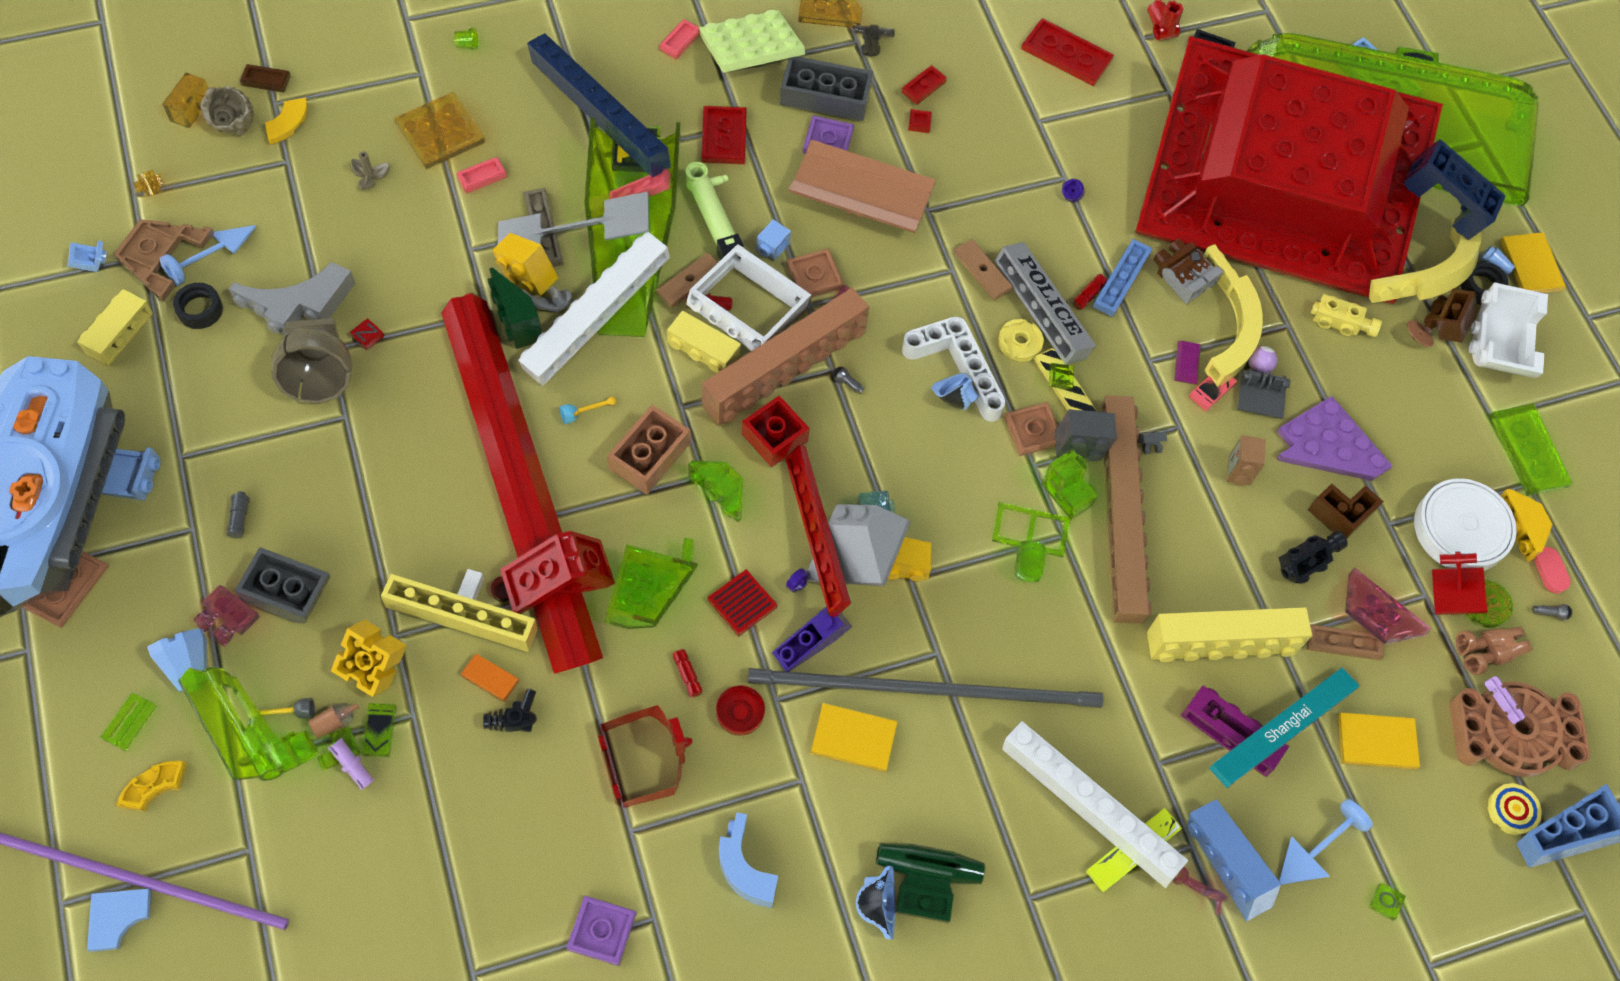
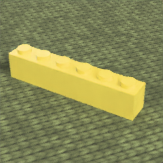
M394 574L390 575L381 594L386 608L528 653L538 631L534 618Z

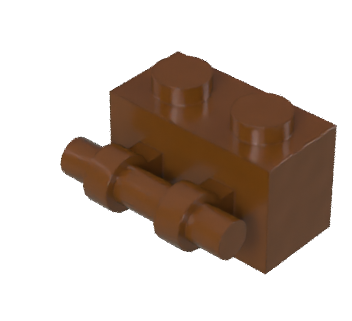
M1452 289L1448 299L1444 295H1439L1430 307V314L1424 319L1423 330L1431 333L1433 328L1438 326L1439 339L1462 343L1477 312L1475 292Z

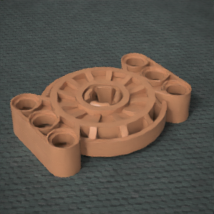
M1502 682L1503 685L1501 686L1503 688L1506 687L1518 704L1516 706L1517 709L1521 708L1525 714V718L1516 723V725L1522 731H1528L1526 734H1522L1516 729L1515 724L1511 723L1507 717L1509 714L1507 712L1504 713L1495 698L1489 695L1493 691L1487 690L1480 695L1475 689L1466 688L1450 701L1458 759L1465 765L1473 766L1485 758L1491 765L1507 774L1519 777H1533L1551 770L1557 764L1563 769L1572 770L1586 762L1590 757L1581 703L1578 697L1572 693H1563L1552 700L1543 691L1529 684ZM1470 747L1475 750L1477 755L1472 753ZM1544 762L1549 763L1548 766L1542 768Z

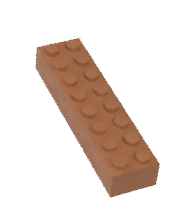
M850 288L702 382V407L718 426L724 422L732 421L738 413L743 410H749L761 398L769 397L781 385L786 386L795 376L806 373L818 361L823 362L835 350L839 351L852 339L860 338L866 331L870 306L853 288Z

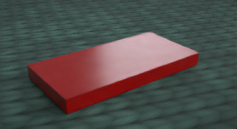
M1041 18L1021 47L1022 50L1093 87L1114 57V54Z

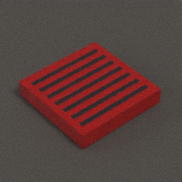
M747 569L707 597V601L738 637L777 609L778 606Z

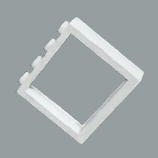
M737 244L690 289L686 305L753 351L786 330L806 310L811 294ZM733 268L792 307L765 336H762L705 296Z

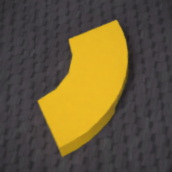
M306 97L284 101L283 110L280 115L271 121L265 122L270 145L289 138L295 133L294 131L300 124L304 123L308 113Z
M167 761L151 766L150 769L138 777L135 776L126 785L117 800L116 806L118 808L146 811L149 803L158 794L168 790L180 789L187 763L185 761Z

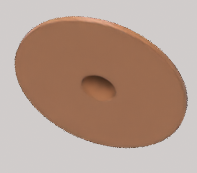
M1415 320L1407 322L1408 330L1415 341L1426 347L1433 346V337L1430 333L1423 330L1424 326Z

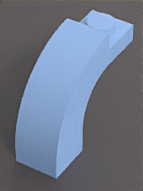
M737 812L735 820L729 821L727 836H731V838L720 836L719 861L722 873L730 887L743 899L756 905L772 908L778 875L757 871L745 861L741 851V844L747 814Z

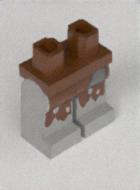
M1178 238L1169 247V250L1173 253L1172 256L1165 249H1162L1156 254L1154 261L1160 267L1157 274L1164 278L1187 305L1200 296L1201 293L1217 284L1224 271L1219 266L1214 268L1205 259L1202 252L1196 249L1197 246L1193 242L1186 245Z

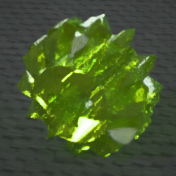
M1030 540L1022 541L1016 554L1014 569L1016 578L1025 582H1038L1041 579L1045 569L1047 554L1044 544Z

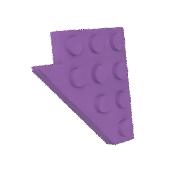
M1333 396L1284 424L1277 431L1290 447L1277 457L1281 462L1370 481L1378 478L1392 467V464Z

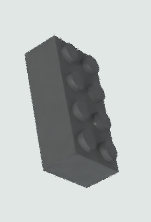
M798 56L789 58L781 85L780 105L864 121L872 86L873 71Z

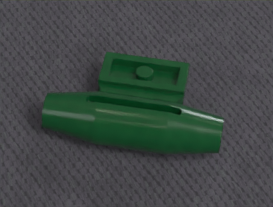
M879 843L876 855V865L884 868L892 866L893 871L906 875V878L899 886L896 906L897 914L949 923L951 920L954 895L950 884H982L985 873V863L953 851L917 844Z

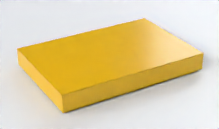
M1544 232L1503 236L1500 242L1506 257L1515 265L1512 272L1519 288L1540 293L1558 292L1566 288Z
M823 703L810 754L886 772L898 721Z
M1341 712L1338 714L1341 764L1415 770L1420 768L1415 718Z

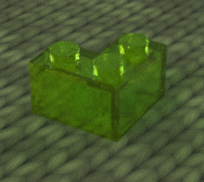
M1073 449L1050 463L1041 484L1070 520L1091 508L1098 497L1094 487L1083 479L1088 468L1082 456L1077 455Z

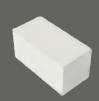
M467 569L457 595L476 600L484 581L483 573Z

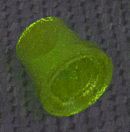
M472 27L468 30L455 31L454 42L456 47L477 49L478 34L476 28Z

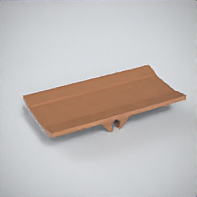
M811 139L799 170L789 188V192L845 210L849 215L851 213L857 214L856 217L858 218L863 216L915 233L933 190L935 179Z

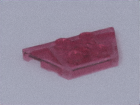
M1354 568L1348 575L1345 613L1386 645L1422 637L1432 629L1358 569Z

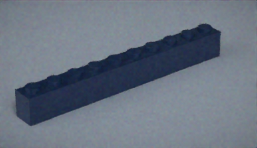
M544 33L527 42L532 63L652 178L662 173L664 169L671 168L668 147L547 34Z

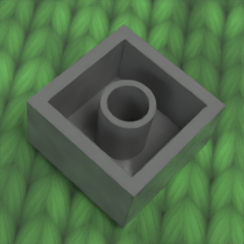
M1069 409L1054 431L1056 456L1066 459L1102 460L1117 439L1115 413Z

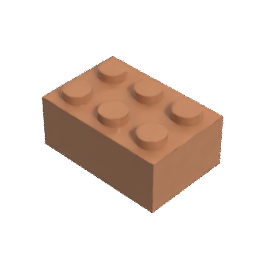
M651 405L607 455L608 468L647 495L691 444V430L654 405Z

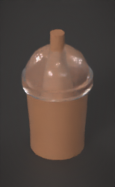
M334 703L332 707L308 720V723L314 735L319 739L342 727L349 726V723L354 718L353 711L358 709L359 706L357 703L353 706L347 703Z

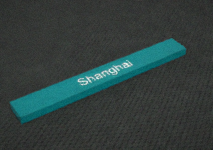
M1340 668L1213 763L1209 769L1226 788H1229L1356 691L1360 685L1343 668Z

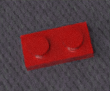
M931 65L902 88V94L918 105L944 85L947 77Z

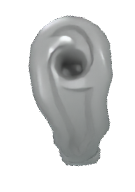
M557 287L549 289L551 298H538L530 295L525 289H521L532 298L536 308L551 312H559L566 309L572 299L569 290L558 291Z

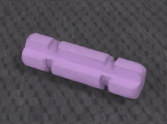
M1494 676L1485 682V686L1490 692L1493 691L1494 694L1492 696L1504 713L1507 712L1509 714L1507 717L1511 723L1516 724L1525 718V714L1521 708L1517 709L1516 706L1518 704L1506 687L1503 688L1501 686L1503 683L1499 677Z

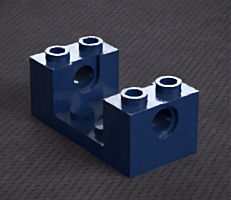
M1441 139L1414 159L1403 181L1406 188L1418 197L1422 196L1437 183L1445 191L1452 194L1461 204V212L1455 218L1452 227L1467 240L1495 222L1506 197Z

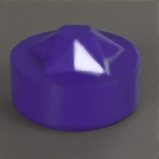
M1070 179L1063 184L1062 193L1067 201L1077 202L1084 196L1085 189L1080 180Z
M803 568L798 569L788 579L786 587L793 593L804 589L810 574Z

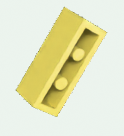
M122 289L117 296L113 297L108 307L96 317L95 322L88 330L81 334L77 342L86 355L109 366L153 312L145 300Z
M683 310L667 329V342L672 348L682 350L693 360L701 361L708 365L714 372H720L737 361L741 356V343Z

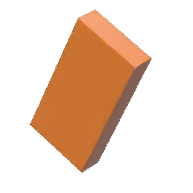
M478 654L473 656L461 673L464 679L503 702L507 700L519 683L517 677Z

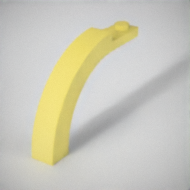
M1451 227L1450 239L1456 250L1447 260L1426 270L1371 280L1369 299L1372 303L1416 295L1419 300H1424L1454 289L1463 283L1476 267L1481 244V232L1467 240L1454 227Z
M1214 244L1206 249L1204 257L1214 268L1219 266L1224 271L1217 283L1230 300L1237 321L1234 344L1223 353L1211 358L1204 370L1219 387L1234 378L1244 368L1255 351L1262 333L1263 313L1258 294L1249 277L1246 275L1239 278L1236 270L1231 267L1224 254Z

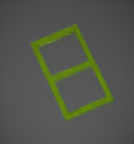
M1003 502L998 503L999 507L992 537L993 542L1063 558L1071 518ZM1003 508L1031 515L1026 542L998 536ZM1036 516L1064 522L1059 550L1031 544Z

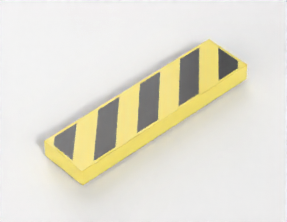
M1054 348L1035 356V363L1067 411L1072 409L1097 412ZM1052 371H1054V381L1061 376L1064 378L1056 383H1052Z

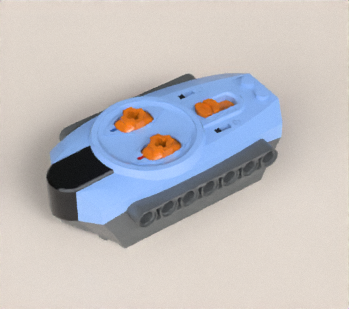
M28 356L4 370L0 375V617L15 612L33 600H39L47 595L69 590L70 581L79 563L124 428V411L122 409H113L108 388L102 380L78 361Z

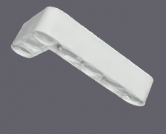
M951 317L910 330L905 334L902 354L908 359L914 360L949 349L960 373H966L972 380V385L978 396L975 403L982 417L990 422L1000 419L1005 406V398L964 319Z

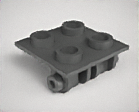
M1252 369L1248 371L1241 370L1237 410L1283 419L1286 388L1290 386V379H1287L1286 376H1273V373L1266 375V372H1262L1261 374L1260 372L1252 371Z

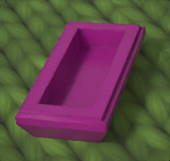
M1178 341L1174 381L1197 385L1200 344Z

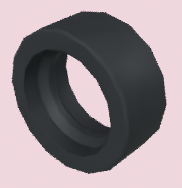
M1478 262L1472 274L1461 283L1462 290L1475 292L1476 304L1482 305L1481 298L1485 290L1476 285L1473 276H1484L1493 283L1509 286L1506 273L1499 266L1490 262Z
M195 282L185 285L174 296L173 307L179 320L185 326L192 329L210 327L222 315L223 305L217 291L206 283ZM207 297L211 299L212 304L203 313L194 315L188 314L184 310L188 302L195 298Z

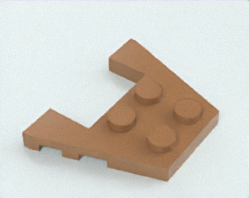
M140 219L115 251L114 255L156 297L164 302L174 289L175 284L172 280L157 274L162 268L160 257L167 254L171 255L182 240L203 249L214 232L212 228L203 226V229L193 228L192 225L188 224L175 226L171 225L170 222Z

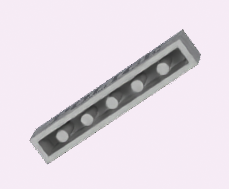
M1024 242L1004 246L995 259V263L1013 286L1014 291L1064 364L1067 365L1085 360L1096 345Z

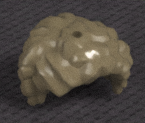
M230 86L223 88L210 87L206 91L205 97L200 104L201 113L206 124L214 126L219 132L236 133L238 136L245 134L247 129L250 128L254 117V110L249 97H246L241 90H237L235 87L231 88Z

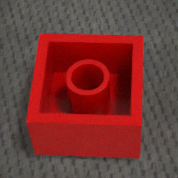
M780 395L742 421V436L771 468L786 458L799 444H806L809 439L810 428Z

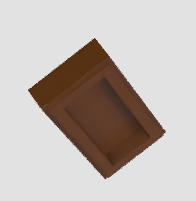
M246 64L240 82L242 86L284 93L291 75L286 70Z

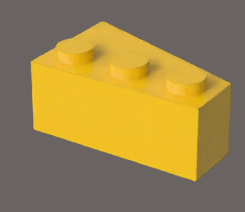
M904 537L888 579L910 578L912 581L928 579L931 571V543Z

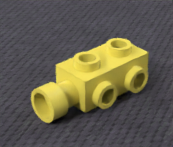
M1326 294L1322 295L1319 302L1315 301L1311 309V314H1314L1313 321L1318 322L1319 327L1338 329L1345 336L1357 335L1359 330L1366 332V335L1376 337L1382 324V320L1365 317L1367 308Z

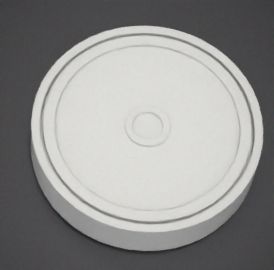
M1469 479L1443 481L1434 486L1425 495L1415 511L1414 528L1417 538L1428 555L1439 564L1440 554H1455V551H1460L1461 554L1477 553V563H1462L1461 568L1484 567V571L1495 566L1510 552L1516 539V522L1508 504L1493 489L1477 481ZM1441 564L1449 569L1456 568V564Z

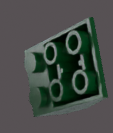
M493 267L489 268L491 278L487 280L491 290V298L494 305L496 304L498 307L497 312L501 323L505 325L508 341H513L516 349L536 343L542 333L539 316L532 298Z

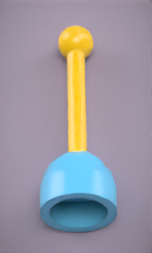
M610 396L605 401L581 408L566 404L559 406V411L563 423L569 424L576 421L579 413L608 404L613 406L617 400L615 397Z

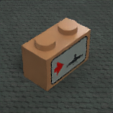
M1245 435L1240 437L1228 457L1227 482H1233L1239 486L1252 484L1265 464L1266 439Z

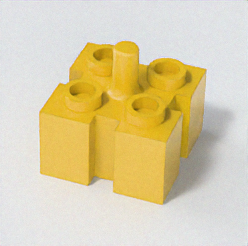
M364 619L347 628L341 646L346 648V650L337 654L331 672L346 681L355 679L358 681L357 688L374 697L390 688L397 671L392 666L401 661L407 645L391 635L385 638L382 637L380 634L382 629Z

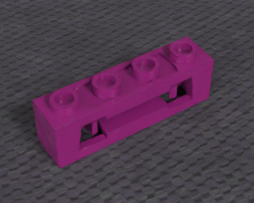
M1204 685L1198 690L1180 715L1229 751L1262 728L1260 722L1247 717L1236 705L1226 702L1219 697L1215 690ZM1215 715H1218L1217 720L1215 721L1213 717H1215ZM1285 744L1254 769L1267 777L1276 768L1289 746Z

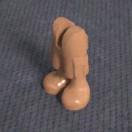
M1522 627L1495 628L1483 631L1480 638H1476L1471 631L1464 630L1459 632L1456 637L1457 652L1460 656L1468 655L1480 649L1488 651L1483 654L1474 653L1464 659L1463 664L1465 668L1473 675L1485 673L1489 663L1497 666L1511 662L1516 657L1530 652L1533 648L1529 640L1515 642V640L1525 635Z

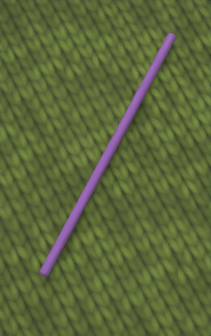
M0 832V844L283 930H286L289 924V919Z

